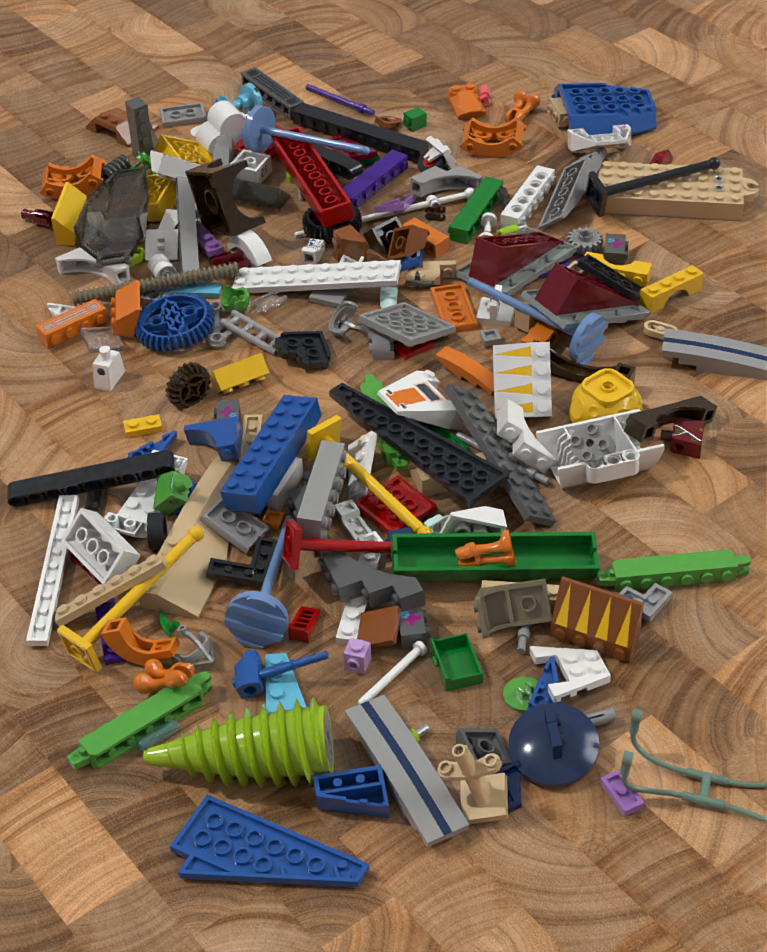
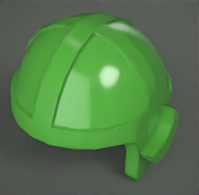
M225 285L221 297V304L224 309L229 313L232 310L242 313L248 309L251 300L248 290L244 287L234 289L229 285Z

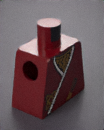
M675 421L673 431L661 429L660 441L671 442L670 451L672 453L700 459L705 421Z

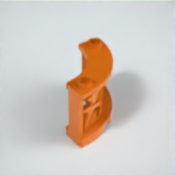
M516 117L507 123L499 124V126H490L491 124H486L472 118L463 126L462 130L464 132L460 148L476 156L495 158L511 155L523 148V132L527 129V126ZM486 141H502L499 143H485Z
M91 154L85 161L71 168L49 162L42 173L43 180L40 195L59 199L65 182H76L72 185L83 194L88 195L103 182L101 170L105 165V160Z

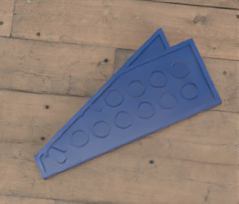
M208 794L170 845L171 852L187 859L178 871V876L181 879L359 887L370 869L369 863Z

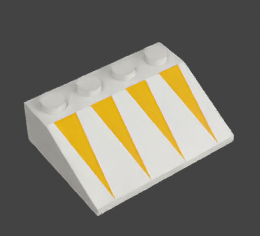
M550 342L493 345L495 419H497V412L507 399L523 408L524 418H550L552 416Z

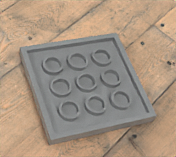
M405 302L358 316V322L364 324L365 327L373 328L378 333L385 334L392 340L400 341L407 347H413L416 344L425 343L429 340H436L439 337L448 336L456 331L455 325Z

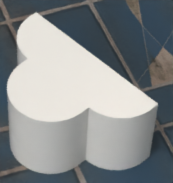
M223 100L215 103L208 112V121L198 128L196 141L200 142L209 154L214 153L217 136H232L236 145L242 139L241 131L245 127L246 114L239 112L229 101Z

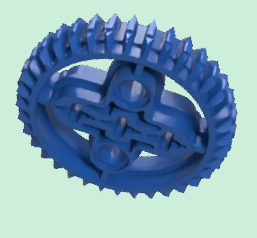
M177 292L174 295H164V297H158L157 300H152L151 303H147L146 306L142 307L137 326L135 327V334L139 342L146 346L147 349L151 348L152 351L157 350L160 352L163 350L164 353L167 351L172 353L174 350H185L187 347L192 348L194 344L198 345V342H203V338H207L208 334H211V330L214 329L213 326L215 325V314L210 303L202 298V296H197V294H185L184 292L179 294Z

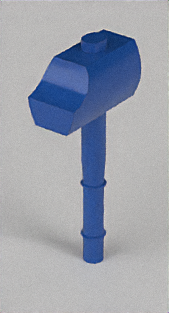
M257 650L245 651L243 657L234 666L235 677L232 678L233 686L236 688L241 699L256 697L264 692L263 679L329 659L328 652L314 653L313 655L262 669V659Z

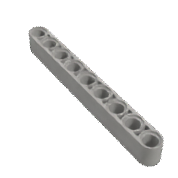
M177 176L176 202L180 273H182V271L197 270L199 268L194 197L187 177Z

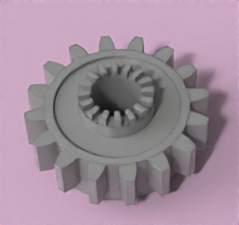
M578 227V230L573 229L567 236V242L577 246L575 253L585 256L586 251L596 253L603 246L602 234H599L598 230L594 231V228L589 230L587 227L584 229Z

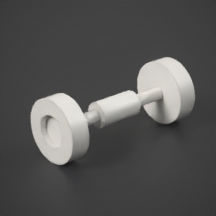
M488 212L481 216V225L484 227V232L478 237L493 236L490 232L491 228L497 224L496 215Z

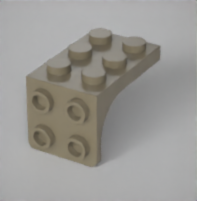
M546 579L479 588L477 595H475V600H473L474 611L479 614V620L477 621L478 633H482L483 638H488L490 633L503 628L552 621Z

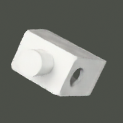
M102 346L99 349L100 354L93 362L94 388L111 392L124 374L125 367L121 354L118 351L110 350L108 346Z

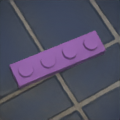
M196 221L197 243L208 257L224 253L223 246L200 221Z

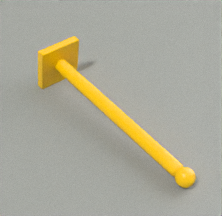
M338 415L307 430L306 458L309 461L316 458L321 440L340 443L341 418ZM347 453L346 464L344 463V466L408 527H411L414 533H433L431 528L424 526Z
M192 526L188 530V535H185L165 555L167 568L135 585L83 637L61 625L57 632L68 655L95 673H98L102 666L92 645L102 636L101 633L108 620L119 619L195 542L202 540L204 537L203 529L200 526Z

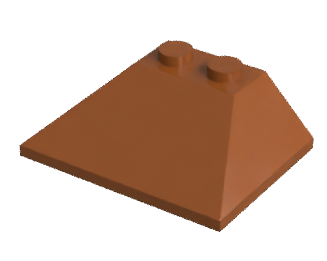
M117 107L102 112L86 125V129L95 133L105 128L116 132L117 143L126 147L131 146L127 112ZM151 122L154 131L159 129V125Z

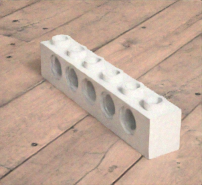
M538 165L535 167L500 214V228L513 224L519 226L526 223L527 219L531 217L532 212L537 209L540 201H543L550 187L555 184V169Z

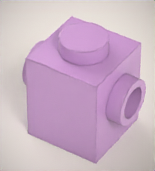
M350 638L343 653L344 670L365 675L371 661V642Z

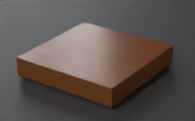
M397 605L361 613L357 639L371 642V649L396 644L401 614L400 607Z

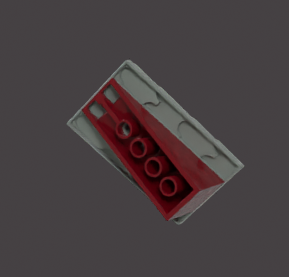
M528 226L516 234L476 237L472 261L458 269L455 277L462 278L464 281L473 278L494 289L496 285H503L502 293L510 296L523 289V286L538 279V276L551 270L555 263L559 264L573 256L577 246Z
M555 263L540 289L523 291L521 294L523 299L545 316H548L549 319L562 329H577L581 321L592 312L604 316L605 321L608 323H626L627 320H643L651 313L636 301H632L605 283L558 263Z

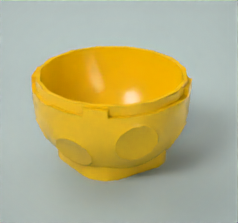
M602 369L585 378L573 392L569 407V418L572 423L636 409H640L642 412V398L631 380L616 370Z

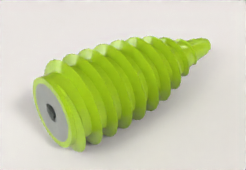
M314 697L310 707L304 708L301 707L296 698L293 709L285 710L281 701H279L277 710L271 713L268 712L263 703L260 714L254 716L246 707L243 718L237 720L232 712L229 711L228 719L225 723L219 725L213 716L212 724L209 728L202 730L197 724L196 732L184 736L182 733L181 738L148 748L143 753L144 763L160 768H173L175 771L180 769L187 770L192 777H196L198 772L204 774L209 783L214 781L216 775H220L226 786L231 784L234 776L238 778L243 787L248 786L251 777L255 778L260 788L265 786L268 777L272 778L278 788L281 787L284 777H289L292 785L297 787L301 776H306L309 784L314 786L313 775L331 773L334 769L333 735L329 711L326 705L318 706Z

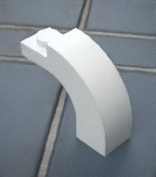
M247 230L233 237L230 236L231 242L227 243L228 249L239 247L247 258L250 259L252 268L272 260L265 244L252 230Z

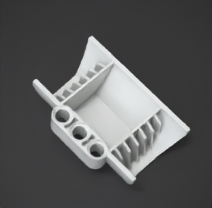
M640 409L536 431V437L540 444L555 456V462L550 466V470L561 489L588 483L606 482L649 470L659 461L665 446L660 444L640 448V442L624 432L629 415L641 412ZM594 423L602 427L616 444L615 453L606 454L595 462H585L579 460L573 454L570 438L578 427Z

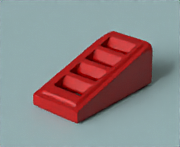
M300 606L288 628L289 639L309 642L321 609Z

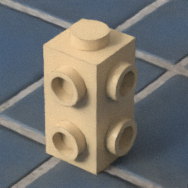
M561 97L550 98L549 105H547L548 114L551 115L558 127L569 126V119Z

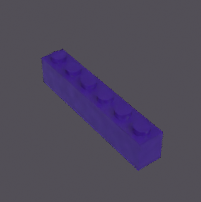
M391 150L342 189L352 204L357 206V208L408 169L407 155Z

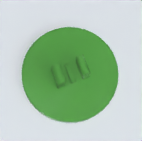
M517 677L510 680L503 690V698L506 704L514 710L526 712L538 680L531 677Z

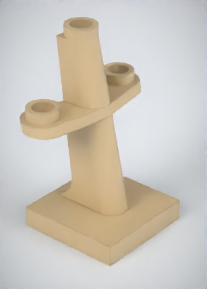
M456 744L452 748V754L456 762L442 761L438 766L437 772L442 780H460L461 812L468 824L508 819L507 776L505 773L493 774L499 771L502 766L500 757L497 754L489 753L475 761L467 745ZM463 749V752L459 754L458 750Z

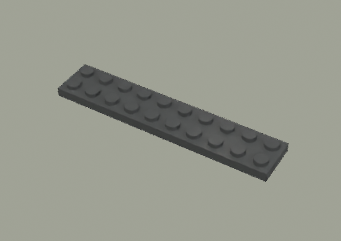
M448 384L444 391L486 459L490 463L509 472V479L502 485L524 521L552 527L556 523L552 510L545 504L543 496L538 493L534 482L526 474L527 471L521 466L518 461L519 459L513 456L510 444L497 435V426L494 423V419L489 415L486 406L478 398V393L472 389L467 390L460 386Z

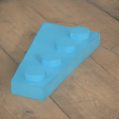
M287 653L265 654V668L289 662ZM293 670L266 678V708L269 713L277 710L279 701H281L285 710L293 709L296 698L302 708L306 707Z

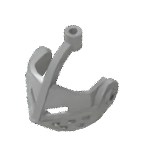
M352 301L341 303L332 314L328 325L330 332L342 338L349 327L364 334L368 328L362 324L361 326L351 324L353 315L359 307ZM345 313L348 314L344 320H341Z
M185 625L179 626L180 636L190 639L197 649L185 656L176 653L174 657L170 658L172 664L174 665L179 662L190 663L195 668L194 673L203 672L210 668L216 656L209 636L205 632L200 631L196 638L187 630ZM206 658L205 661H201V662H196V661H195V660H197V659Z

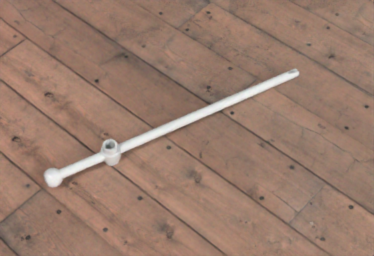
M467 188L462 193L441 198L429 195L426 201L411 204L403 213L426 207H436L443 203L464 198L468 199L471 198L475 189ZM393 211L361 216L362 223L397 214H394ZM304 230L294 233L296 238L307 236Z

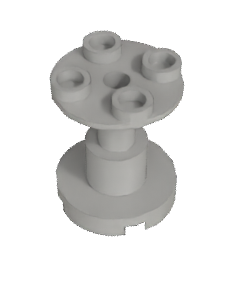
M594 423L578 427L570 438L571 450L579 460L595 462L606 454L615 453L616 444L602 427Z

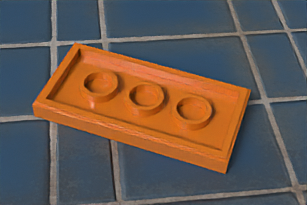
M463 283L430 288L439 318L455 325V332L478 329V322Z

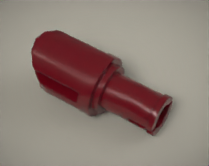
M23 209L24 212H21L22 219L32 220L37 225L51 227V218L54 212L43 209H35V211Z

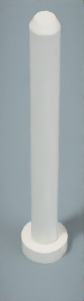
M421 641L415 642L413 650L358 700V705L373 699L415 658L427 653L428 650L425 644Z

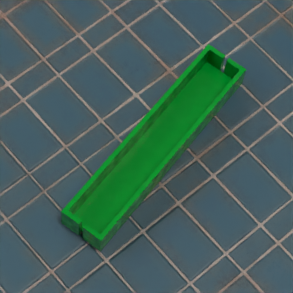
M596 532L510 533L516 559L515 566L501 563L482 566H458L459 559L456 557L455 549L470 542H475L476 545L494 543L500 539L501 533L392 534V574L416 577L418 581L561 580L562 576L570 579H596L600 569L598 552H596ZM503 552L487 553L481 556L497 555Z

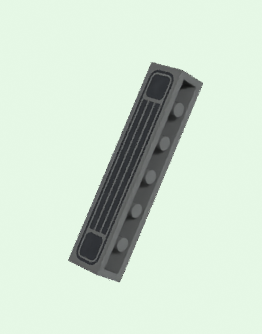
M256 67L241 72L242 86L247 83L253 84L256 87L254 88L256 92H260L263 101L289 120H293V110L301 103H304L303 100Z

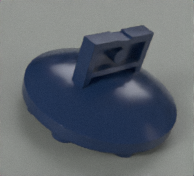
M561 703L541 704L524 712L514 723L509 735V754L517 771L527 780L545 787H564L580 781L592 770L599 754V737L592 721L580 710Z

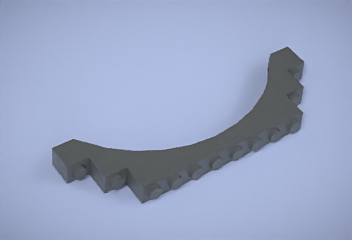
M312 470L303 472V486L287 491L289 499H286L288 509L293 510L292 514L296 522ZM312 551L313 557L318 558L317 562L320 570L325 571L326 582L331 583L333 595L338 596L341 603L362 596L364 601H368L371 608L391 601L394 606L398 605L402 612L419 606H425L424 591L416 577L390 574L367 567L349 557L345 552Z

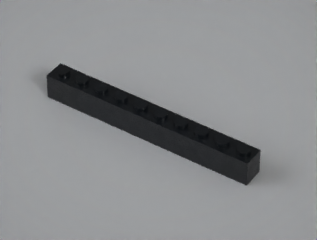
M301 103L293 110L294 124L331 136L340 135L384 153L395 150L407 155V159L418 163L419 158L429 151L427 141L306 103Z

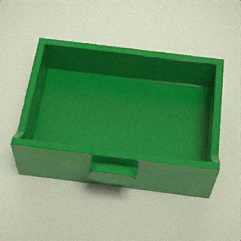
M467 633L441 639L430 638L432 660L434 666L437 667L445 691L483 683V672Z

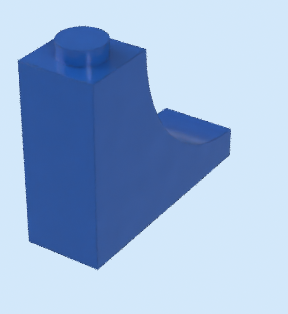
M238 416L184 426V433L189 444L213 446L217 449L221 461L240 458L243 428Z

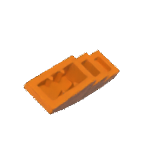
M448 346L435 354L434 357L459 380L464 377L475 388L479 385L490 396L494 393L493 373L477 361Z

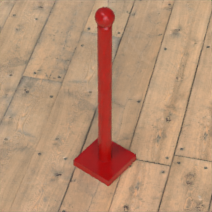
M294 519L286 520L282 558L291 570L299 569L300 551L391 554V542L302 538L303 530Z

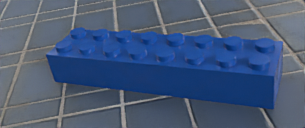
M292 395L282 396L220 490L225 509L253 513L262 512L306 442L307 430L315 427L322 416L317 398Z

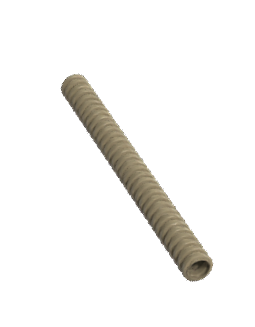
M236 262L233 264L228 263V265L223 264V266L219 264L218 267L214 265L212 268L208 266L207 269L203 267L201 270L198 268L197 270L192 269V271L187 270V272L182 271V273L177 272V274L172 273V275L166 274V276L151 277V279L147 277L145 278L146 280L140 279V293L143 292L145 294L146 291L150 293L152 290L156 292L157 289L161 291L163 288L166 290L168 287L169 289L172 287L177 288V286L182 287V285L187 286V284L192 285V283H203V281L208 282V280L213 281V279L218 280V278L222 280L223 277L227 279L229 276L233 278L234 275L238 277V264ZM131 280L129 283L125 281L124 284L120 282L118 285L116 283L114 285L109 284L107 287L106 285L104 287L98 286V288L93 287V289L88 288V290L82 289L83 291L77 290V292L72 291L73 304L75 306L77 304L82 305V303H87L93 299L97 301L109 300V298L115 297L117 290L133 281Z

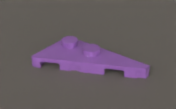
M415 194L404 196L405 200L401 202L400 198L385 202L381 206H374V213L393 211L394 214L403 213L415 201Z

